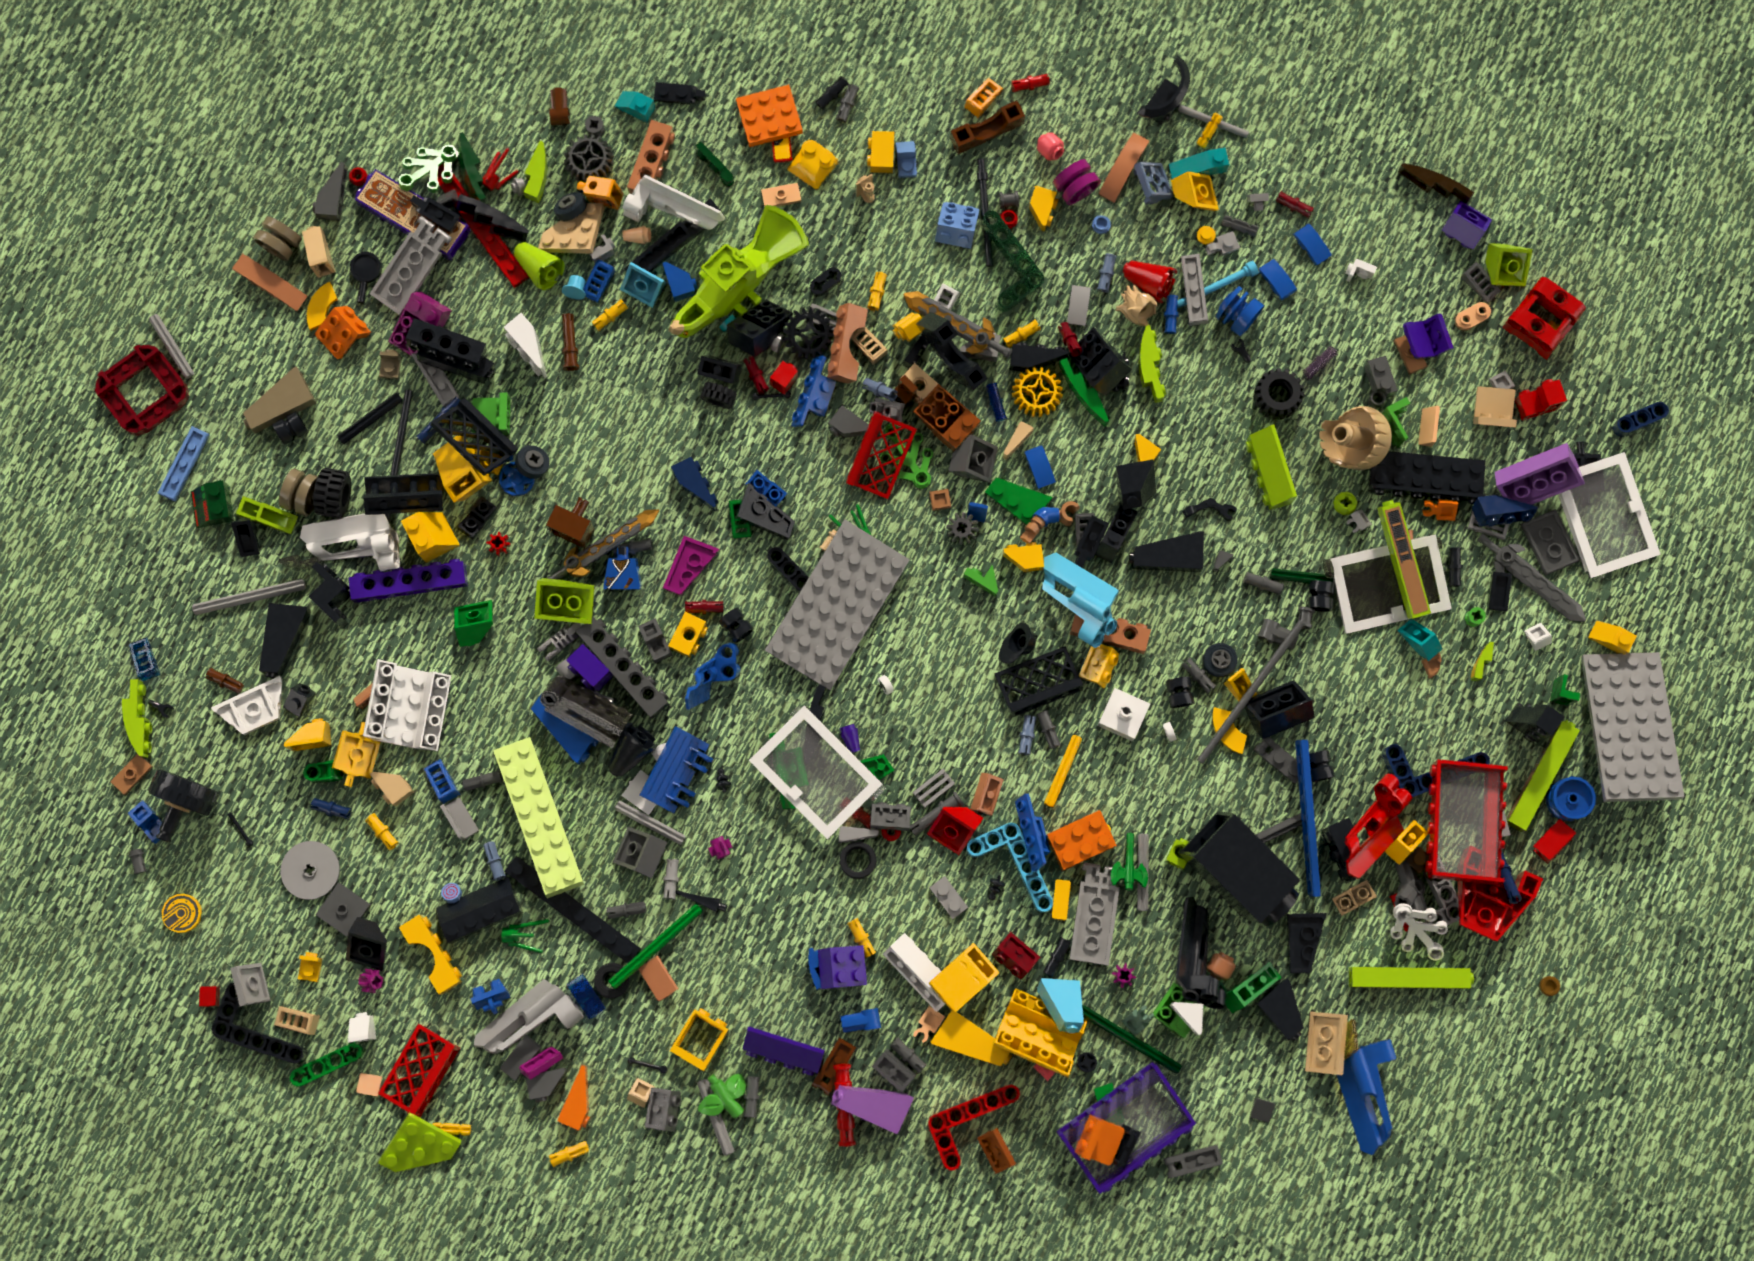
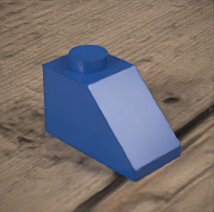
M663 262L662 264L674 301L678 302L695 296V290L698 289L695 278L691 279L688 272L670 263Z

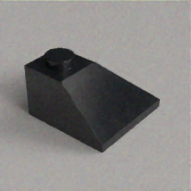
M1153 459L1116 466L1118 497L1123 510L1142 507L1156 494Z
M357 917L348 932L346 960L383 971L387 939L376 922Z

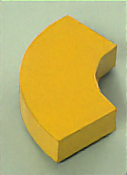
M330 282L321 286L309 302L307 323L310 331L320 327L327 317L328 309L338 300Z
M1213 708L1212 721L1216 733L1231 711ZM1233 723L1221 741L1227 748L1242 755L1247 735L1241 733Z

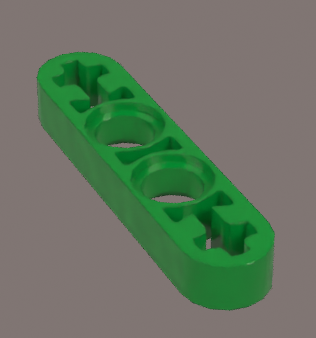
M350 1043L291 1072L290 1082L294 1086H304L345 1067L363 1056V1047L358 1043ZM352 1046L354 1049L358 1048L359 1052L356 1053L357 1057H355L354 1055H350L346 1057L348 1059V1061L346 1062L345 1056L341 1051L344 1050V1054H347L352 1051ZM334 1055H339L341 1058V1063L338 1066H333L331 1063V1058ZM316 1063H320L323 1066V1071L319 1075L313 1072V1066ZM308 1067V1073L312 1078L309 1079V1076H305L302 1078L301 1083L300 1081H295L296 1073L304 1074L307 1072L305 1068Z

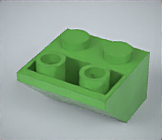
M1174 982L1153 1014L1154 1018L1180 1038H1185L1191 1029L1171 1008L1170 1004L1173 1002L1199 1003L1186 1000L1182 996V987Z

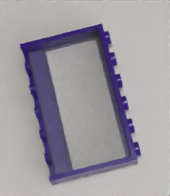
M1151 1062L1065 1124L1056 1133L1096 1191L1101 1194L1102 1192L1110 1191L1113 1188V1184L1117 1181L1125 1180L1132 1170H1137L1144 1166L1147 1159L1158 1156L1161 1153V1149L1165 1146L1173 1145L1180 1135L1191 1132L1193 1126L1197 1123L1158 1066ZM1089 1115L1121 1127L1125 1124L1141 1132L1125 1168H1119L1113 1165V1163L1106 1165L1093 1159L1087 1160L1075 1153L1077 1143L1080 1140Z

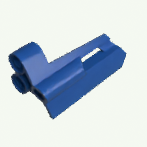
M730 642L722 645L714 658L696 669L694 675L697 684L688 687L685 697L686 710L710 699L712 682L729 681L739 676L741 669L736 662V657L739 654V648L736 644ZM726 647L731 648V657H728L725 654ZM727 666L733 668V676L727 674Z
M1391 1039L1360 1046L1358 1050L1344 1058L1343 1075H1337L1360 1150L1370 1155H1374L1378 1147L1388 1140L1393 1129L1377 1064L1397 1059ZM1370 1095L1376 1097L1383 1120L1381 1126H1379Z

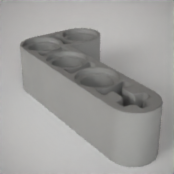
M1438 855L1437 868L1441 872H1446ZM1422 871L1440 908L1436 910L1439 921H1444L1447 925L1459 921L1458 896L1451 881L1440 879L1439 882L1435 880L1430 881L1426 877V873ZM1443 889L1446 890L1449 894L1447 900H1444L1441 897V891ZM1451 907L1455 908L1457 911V916L1455 918L1451 917L1449 914V910Z

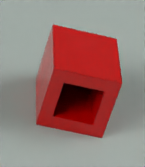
M782 361L771 375L769 385L785 395L798 378L797 368L791 363L787 364Z

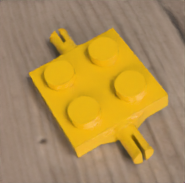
M361 722L359 733L342 731L332 769L347 774L344 786L351 788L356 776L371 779L370 773L373 772L381 743L363 736L365 722Z

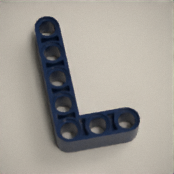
M1391 744L1383 750L1384 762L1389 773L1399 780V789H1404L1405 785H1409L1412 788V798L1429 791V787L1427 788L1422 785V779L1426 778L1432 784L1430 772L1414 777L1403 749L1397 744ZM1389 749L1395 750L1397 754L1395 759L1389 756ZM1478 752L1458 760L1476 763L1475 759L1479 757L1482 759L1483 764H1490V758L1484 752ZM1397 767H1401L1404 770L1403 777L1396 773ZM1441 769L1448 776L1446 781L1441 779V786L1476 772L1465 771L1462 774L1457 770Z

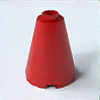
M1133 260L1129 263L1127 262L1122 271L1124 278L1144 293L1152 296L1158 303H1163L1162 298H1166L1170 294L1176 280L1173 278V273L1177 274V270L1173 267Z

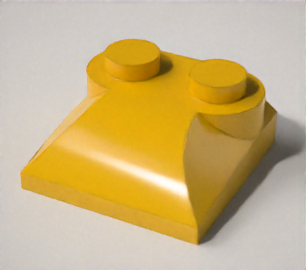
M808 140L803 143L800 152L787 170L815 190H818L839 160L816 141Z

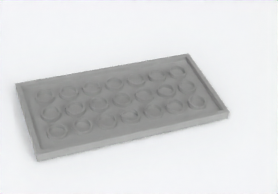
M844 519L765 648V651L818 684L825 686L826 689L831 690L910 559Z
M1660 653L1582 655V669L1603 801L1682 800L1684 798V791Z

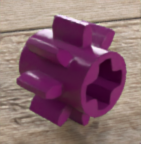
M720 836L710 841L711 847L708 850L712 857L716 856L719 860L730 855L729 849L733 847L729 838L725 840L723 836Z
M1124 963L1123 968L1116 965L1118 971L1111 973V975L1116 977L1113 983L1120 982V988L1124 987V983L1131 986L1130 980L1136 978L1131 973L1134 968L1128 969L1127 963ZM1120 971L1128 972L1127 980L1119 978L1121 975Z
M365 969V973L359 975L358 985L363 987L362 992L376 993V989L382 988L383 977L379 975V970Z

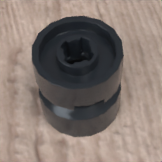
M296 411L288 415L286 421L281 419L272 424L284 445L292 442L294 436L301 437L308 433L305 424Z
M1310 581L1309 593L1311 597L1308 598V607L1320 612L1332 611L1333 599L1331 596L1334 595L1335 584L1329 581Z
M738 607L729 611L719 620V624L725 631H729L728 635L735 644L743 640L754 630L748 620H744V614Z
M1179 677L1165 681L1167 692L1171 693L1168 697L1170 708H1180L1195 704L1194 695L1190 692L1192 688L1190 677ZM1184 689V692L1176 693V690Z
M1329 750L1309 754L1312 782L1335 777L1334 768L1329 764L1332 761Z

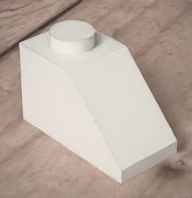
M367 1012L355 1014L356 1018H351L349 1022L348 1042L357 1043L375 1040L376 1033L373 1016H368Z

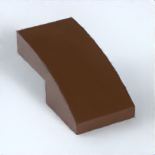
M906 375L899 379V384L895 388L898 392L895 400L905 404L904 409L911 403L918 389Z

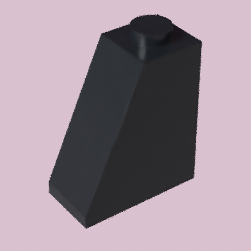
M1286 978L1255 1005L1286 1041H1295L1302 1035L1300 1031L1304 1027L1291 983Z

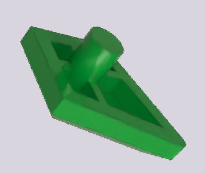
M884 754L860 760L879 781L894 771Z

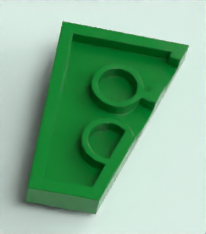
M997 477L984 492L1025 525L1031 522L1033 514L1038 509L1046 507L1053 498Z

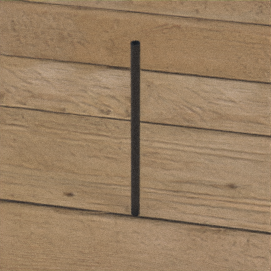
M405 390L390 475H398L413 393L411 390ZM385 514L388 522L390 523L391 514Z

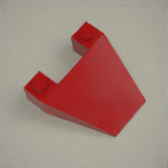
M1473 846L1464 849L1457 866V874L1481 876L1482 851ZM1528 871L1519 873L1515 883L1522 900L1519 901L1516 897L1517 904L1509 902L1503 883L1498 886L1458 881L1459 925L1497 942L1537 896L1543 878Z

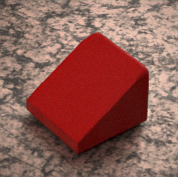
M220 986L200 987L199 1007L219 1006Z

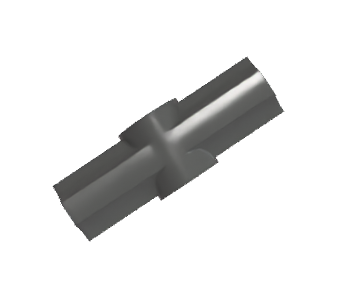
M1405 861L1400 865L1394 863L1400 881L1398 886L1399 892L1395 897L1394 905L1408 904L1413 910L1425 911L1427 906L1423 897L1425 887L1422 880L1417 878L1416 871Z

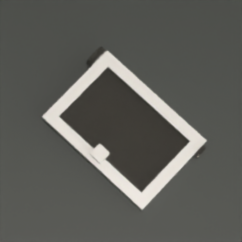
M1436 534L1411 539L1431 614L1452 609L1439 549H1442L1440 537L1436 538ZM1387 545L1323 560L1326 578H1333L1346 634L1409 619Z

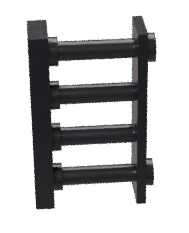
M440 473L364 477L366 494L363 495L365 515L443 511V483Z

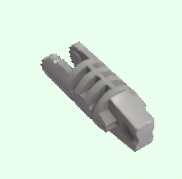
M574 623L570 627L566 624L555 635L537 648L538 651H544L553 643L556 649L545 657L547 661H550L568 644L578 638L576 630L582 625Z

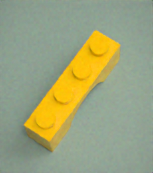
M417 915L401 925L399 929L408 944H423L432 951L435 966L429 979L437 993L442 995L462 983L460 980L462 974L457 967L453 968L450 961L452 958L447 950L443 951L440 944L442 941L438 934L432 933L430 929L432 924L427 917L423 918L422 915Z

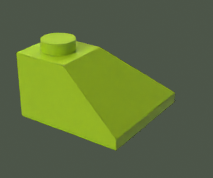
M1488 243L1485 263L1491 284L1526 286L1533 249L1507 244Z

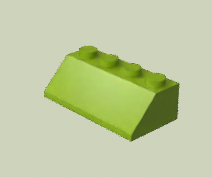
M1273 424L1249 435L1247 442H1245L1247 452H1251L1253 457L1251 460L1252 468L1254 471L1257 470L1259 476L1257 477L1258 487L1262 488L1264 495H1262L1263 503L1265 506H1268L1269 510L1291 505L1297 497L1278 434Z

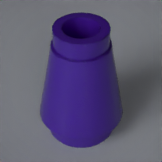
M855 724L841 727V733L839 734L847 749L851 753L859 751L858 728L855 727Z

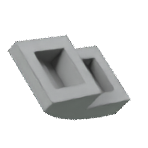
M1072 285L1067 317L1069 324L1086 325L1090 287Z

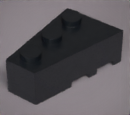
M1517 702L1505 721L1523 733V737L1531 743H1538L1552 736L1565 717L1549 705L1535 704L1534 707H1530L1529 703L1523 706Z

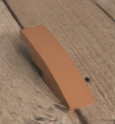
M244 254L240 256L232 270L255 286L266 291L277 300L282 301L296 312L307 298L306 294Z

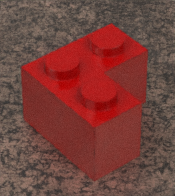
M1548 379L1543 381L1542 385L1536 388L1537 390L1530 392L1528 389L1518 393L1519 395L1515 399V403L1522 421L1556 411L1567 401L1560 379L1555 381Z

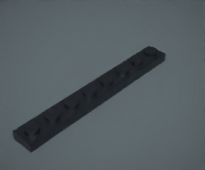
M515 856L504 871L626 963H629L641 949L566 892L547 898L537 871L518 856Z

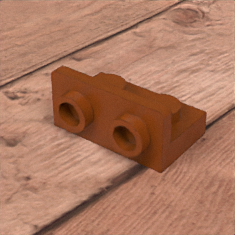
M998 1128L990 1130L977 1138L995 1174L1016 1164Z

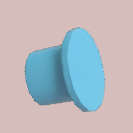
M571 275L568 284L562 287V293L568 298L584 299L586 295L583 290L586 282L585 279L578 275Z

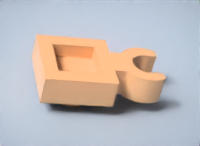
M928 1006L918 1021L923 1026L915 1030L913 1036L916 1037L919 1032L924 1033L922 1042H926L929 1030L935 1033L945 1016Z

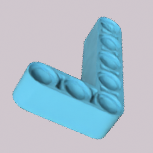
M1007 823L969 841L967 853L975 858L1007 845L1037 911L1045 913L1052 908L1053 900L1040 871L1025 873L1022 870V864L1030 862L1023 834L1017 824ZM1013 827L1016 830V836H1007L1006 829ZM990 835L997 836L998 844H989L988 837ZM973 843L979 844L981 851L973 853L970 850V845ZM1014 846H1023L1024 853L1022 855L1015 854ZM1031 881H1038L1041 885L1040 890H1032L1030 887ZM1039 899H1047L1049 902L1048 908H1040L1038 904Z

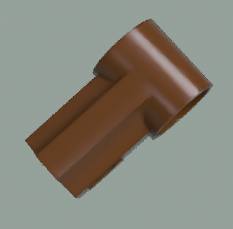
M556 87L550 90L551 109L549 112L551 126L570 125L567 90Z

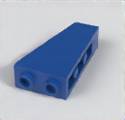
M541 693L531 710L578 765L581 762L585 763L590 756L589 750L591 747H596L600 742L601 732L555 702L553 705H547L543 700L545 695Z

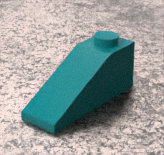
M1226 147L1207 150L1168 165L1171 178L1174 179L1188 171L1205 175L1227 172L1229 160Z

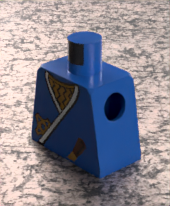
M617 547V558H608L603 589H642L637 558H628V547Z

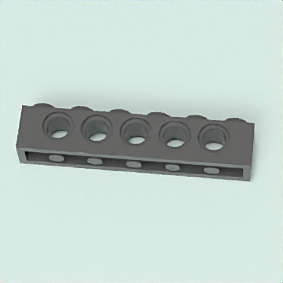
M592 617V624H583L576 630V633L611 671L613 676L646 714L653 719L669 705L667 702L669 697L663 690L658 691L654 687L656 682L650 675L646 677L642 673L644 669L637 661L635 663L632 662L629 658L632 655L625 647L622 649L617 644L619 640L616 636L605 631L607 626L600 618L596 620ZM598 634L604 635V639L600 643L594 641L595 636ZM609 649H616L615 656H607V651ZM624 662L629 664V668L626 671L619 670L620 664ZM634 677L641 678V683L637 686L631 683ZM647 691L654 692V696L650 700L644 699V694Z

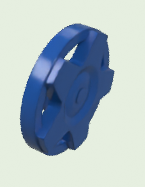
M515 461L506 464L499 475L501 488L511 496L527 494L532 489L535 479L527 478L517 468H512L511 466L515 465ZM503 474L507 477L504 481H502ZM530 484L529 487L526 490H524V485ZM514 488L515 492H511L507 489Z

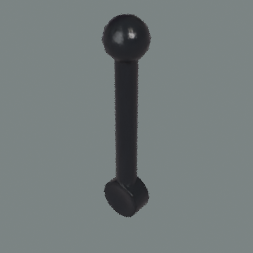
M787 391L785 395L782 393L761 395L754 393L752 399L758 400L759 398L785 397L788 399L791 397V392Z
M228 813L229 818L246 840V845L251 847L253 840L248 838L233 813Z
M629 1057L627 1060L630 1065L638 1064L660 1070L661 1073L668 1071L665 1065L649 1064L635 1060L634 1057Z

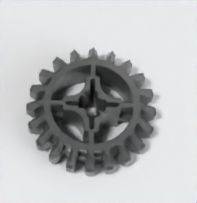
M585 134L584 139L577 136V142L571 140L572 147H566L568 151L564 153L566 158L564 164L567 165L566 171L570 172L572 178L576 177V181L579 182L582 179L586 183L589 176L600 177L602 175L606 178V172H611L610 166L614 165L612 160L614 155L611 153L612 149L608 146L607 141L602 142L600 136L596 140L593 134L590 138ZM594 148L599 149L603 153V157L594 154ZM574 160L583 164L584 170L576 167Z

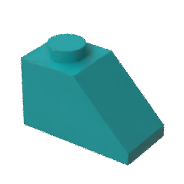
M623 91L614 106L646 123L656 108L653 99L636 91Z
M1410 619L1397 630L1410 646L1428 661L1443 649L1436 634L1414 619Z

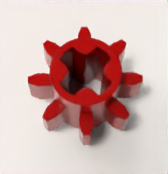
M500 531L495 536L490 534L491 540L486 542L487 545L492 546L489 549L490 553L496 551L497 556H500L501 552L507 554L506 548L511 546L509 542H506L509 537L507 535L502 537ZM500 540L503 544H499V547H497L495 543L497 544Z

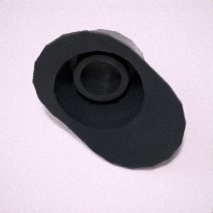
M1026 623L1017 624L1004 639L999 652L1000 661L1010 664L1017 660L1020 655H1027L1033 651L1038 636L1030 630L1029 625Z

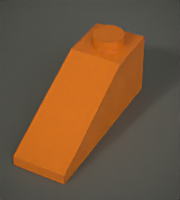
M581 1065L557 1119L558 1122L576 1130H581L582 1127L586 1128L590 1119L587 1116L589 1113L588 1070L585 1065Z

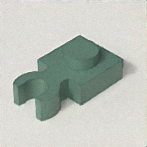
M1146 1005L1142 1006L1138 1011L1135 1009L1121 1021L1134 1036L1141 1032L1154 1017L1153 1013L1147 1015L1144 1012L1147 1008Z

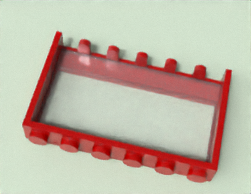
M1437 759L1430 766L1432 784L1429 785V795H1432L1431 803L1428 805V814L1431 815V822H1428L1427 825L1430 841L1427 842L1426 852L1429 853V861L1426 862L1425 868L1429 879L1465 881L1498 886L1504 883V878H1500L1501 869L1504 867V860H1501V850L1505 847V841L1502 840V830L1506 826V822L1502 821V815L1506 809V802H1503V792L1507 789V783L1504 782V773L1508 770V766Z

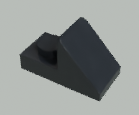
M251 518L232 521L231 525L240 556L246 557L260 554V547L256 537L257 526Z

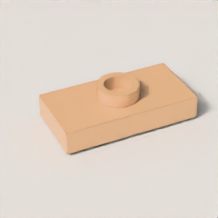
M798 183L761 190L764 207L766 204L778 207L801 202Z

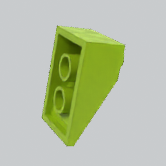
M547 578L537 580L534 619L592 624L595 585Z

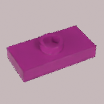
M551 1046L521 1065L519 1069L524 1076L531 1080L540 1073L547 1071L549 1067L562 1060L563 1057L558 1050Z

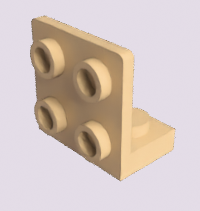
M1478 386L1473 424L1516 427L1517 420L1512 419L1515 390Z

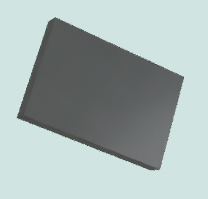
M1556 509L1520 524L1545 576L1581 561Z

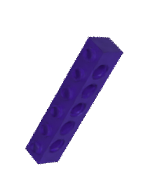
M460 559L449 560V563L444 564L432 562L430 566L423 567L422 565H412L410 569L399 567L389 572L376 570L373 571V574L368 575L356 573L354 577H348L350 597L354 603L468 587L466 564L460 561ZM445 571H451L449 578H442V574ZM432 574L429 581H423L424 575ZM406 577H413L410 584H404ZM389 579H393V585L390 587H386V581ZM374 582V587L371 590H367V584Z

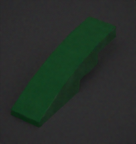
M462 132L457 140L458 161L462 178L470 197L485 203L486 196L481 190L483 178L478 171L481 162Z

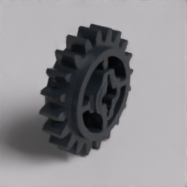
M808 306L807 311L801 307L800 313L793 310L795 316L788 315L790 322H784L788 328L782 329V332L787 334L782 337L783 340L788 341L785 346L787 348L792 347L790 349L792 354L797 351L796 356L799 358L802 354L805 359H808L809 354L812 358H815L816 352L822 355V348L828 350L826 343L832 344L828 337L834 336L833 333L829 332L834 326L827 325L831 319L825 318V312L819 314L820 309L818 308L813 312L811 306ZM813 318L820 323L822 330L815 328ZM805 319L800 327H796L801 320ZM808 329L811 330L812 332H814V333H811V334H808V335H805V334L801 333V332H804V333L807 332ZM794 335L801 337L803 347L797 344ZM820 338L815 345L811 346L815 339Z

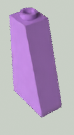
M839 1085L832 1096L831 1104L898 1135L914 1097L897 1091Z

